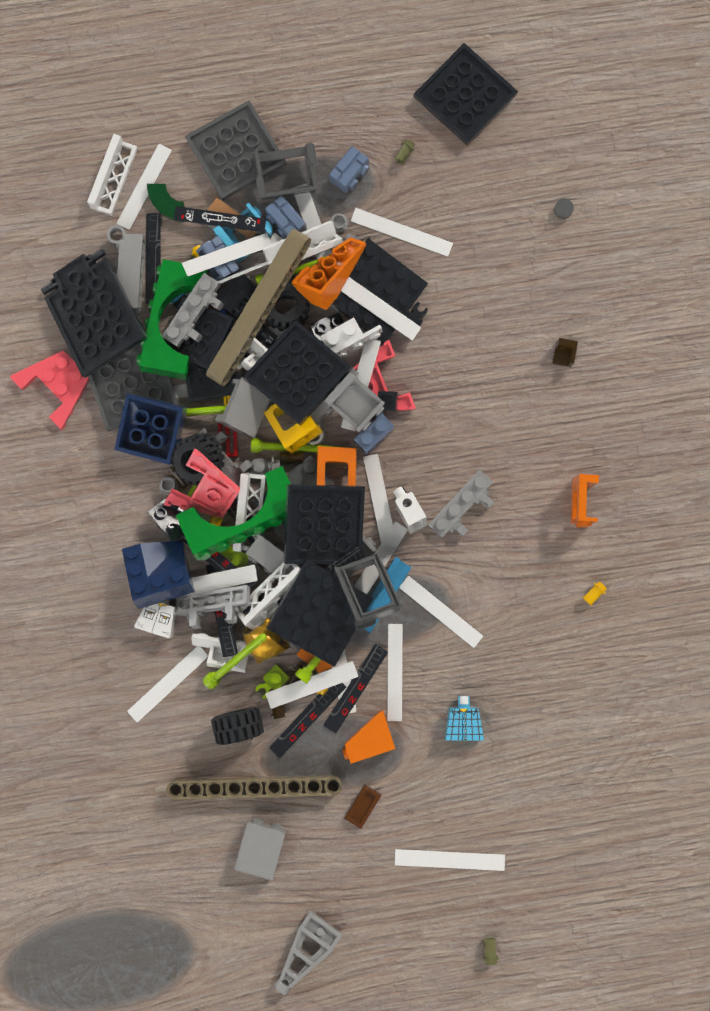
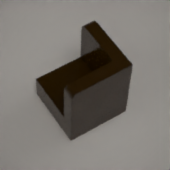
M559 338L556 342L552 363L571 367L575 362L578 341Z

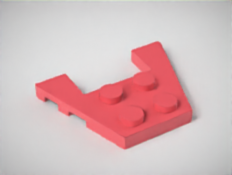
M387 340L379 347L368 386L377 396L378 391H388L378 363L395 357L390 340ZM359 363L355 367H353L356 371L358 369ZM410 392L398 396L397 411L416 409Z
M65 351L52 355L10 376L22 390L27 388L38 377L63 402L49 416L61 430L65 428V423L69 416L72 415L78 399L81 398L89 383V378L81 375L76 363Z
M194 449L186 466L204 474L191 497L172 488L164 505L169 507L171 505L180 506V509L183 510L194 507L201 514L223 518L238 495L240 487L202 453Z

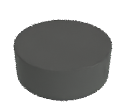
M560 199L554 207L555 215L561 219L570 217L574 210L573 203L568 199Z

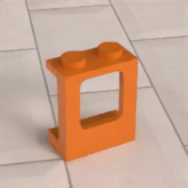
M318 446L316 452V485H325V464L330 462L347 464L348 485L356 486V448Z
M579 474L572 479L571 524H576V528H588L598 522V518L586 517L587 487L598 484L599 475Z

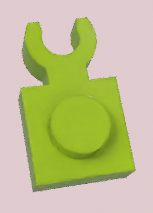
M276 664L263 677L266 683L258 685L255 691L257 692L260 688H264L266 693L270 692L271 688L276 690L290 677Z

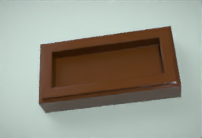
M364 784L344 819L362 829L380 799L381 794Z

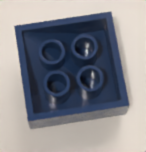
M127 393L114 450L170 465L174 462V460H171V455L174 454L172 450L180 442L188 407Z
M182 540L140 543L122 549L132 601L138 609L195 592Z

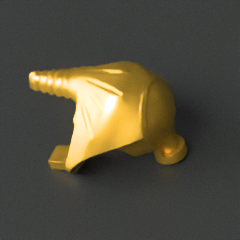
M268 618L265 619L263 625L257 626L254 630L247 627L242 631L246 646L262 633L267 637L262 644L251 652L257 664L275 657L290 648L289 642L286 639L266 629L271 620Z

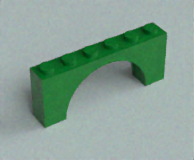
M163 259L162 264L158 265L157 277L159 278L158 282L154 283L153 294L155 296L154 300H150L149 303L151 314L150 318H146L145 321L148 338L141 342V347H143L142 354L139 353L137 357V365H139L141 372L186 380L190 364L189 356L178 353L167 345L160 334L159 323L166 306L179 295L191 292L204 273L208 275V269L187 276L181 262Z
M282 466L265 473L268 486L266 500L260 511L245 523L231 527L216 526L202 519L194 507L176 515L197 561L206 560L212 554L218 551L223 552L229 546L235 543H242L248 537L259 535L265 529L271 526L276 527L285 520L287 484L291 483Z

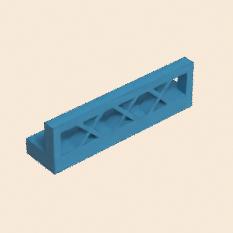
M395 557L387 570L395 592H397L411 569L410 566L400 561L401 559ZM382 580L372 593L371 597L373 600L366 612L390 603L391 600ZM375 625L365 628V630L371 633Z

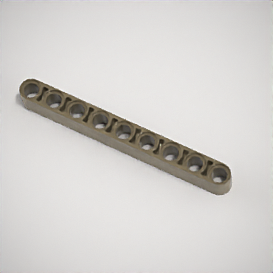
M296 229L290 231L206 373L207 377L221 386H225L229 382L308 250L311 238Z
M337 775L175 779L166 787V794L174 800L334 796L342 790V780ZM330 781H337L339 787L336 790H331L328 787ZM271 782H277L280 786V789L278 791H272L269 787V784ZM290 782H297L300 788L297 791H292L289 788ZM309 782H318L319 788L311 790L308 786ZM232 783L239 784L240 791L233 792L230 785ZM251 783H258L260 790L253 792L250 789ZM192 784L200 786V793H194L191 790ZM211 784H218L221 789L220 792L214 793L211 790ZM172 785H179L181 793H173Z

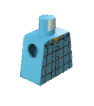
M458 696V707H449L445 740L484 741L479 710L477 707H470V696Z

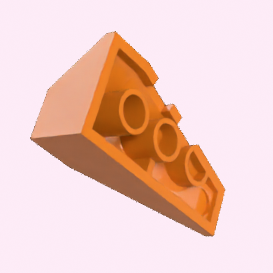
M352 237L348 238L332 249L333 253L325 258L320 257L317 259L318 263L312 267L307 266L302 269L291 282L292 285L311 304L327 310L340 294L365 249L366 242Z

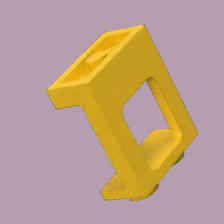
M275 404L271 405L264 412L282 445L291 454L323 433L311 415L301 426L295 424L284 431L277 418L285 412Z

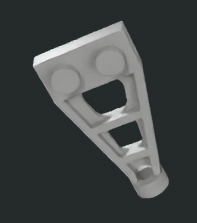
M310 910L297 930L281 975L275 982L274 987L283 995H287L297 982L332 952L343 934ZM307 936L320 944V949L312 956H307L301 951L303 940ZM295 956L300 957L306 962V965L299 973L290 969Z

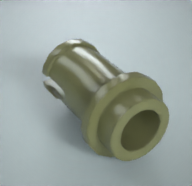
M408 139L402 141V146L394 158L401 165H405L411 151L415 150V144Z
M496 938L483 939L485 955L483 961H485L486 965H496L497 960H499V957L496 955Z

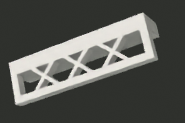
M113 134L87 201L91 209L111 216L138 150L137 146L123 142L119 135ZM123 147L132 150L130 156L122 159L120 154ZM123 164L125 168L123 173L115 175V167ZM116 181L118 184L117 189L109 193L107 189L108 184ZM110 198L111 205L109 209L100 206L102 200Z
M332 221L301 232L311 238V244L302 260L343 243L342 238L336 234ZM285 239L262 248L267 262L273 261Z
M241 474L236 525L245 523L250 515L255 516V511L258 510L259 512L262 508L266 485L265 475ZM251 478L261 479V487L256 491L250 486ZM252 496H255L259 501V506L255 510H252L248 505V501ZM252 535V536H253L254 539L256 540L259 535ZM244 542L233 544V551L241 552L242 550H248L251 546H245Z
M283 562L250 594V612L246 616L243 614V611L248 606L240 607V612H237L245 626L254 630L257 626L263 625L265 619H269L275 613L279 606L277 601L284 597L300 569L298 564H285ZM292 565L294 570L285 575L286 569ZM275 579H279L278 585L275 588H271L272 582ZM261 593H265L264 599L261 602H257L258 596Z

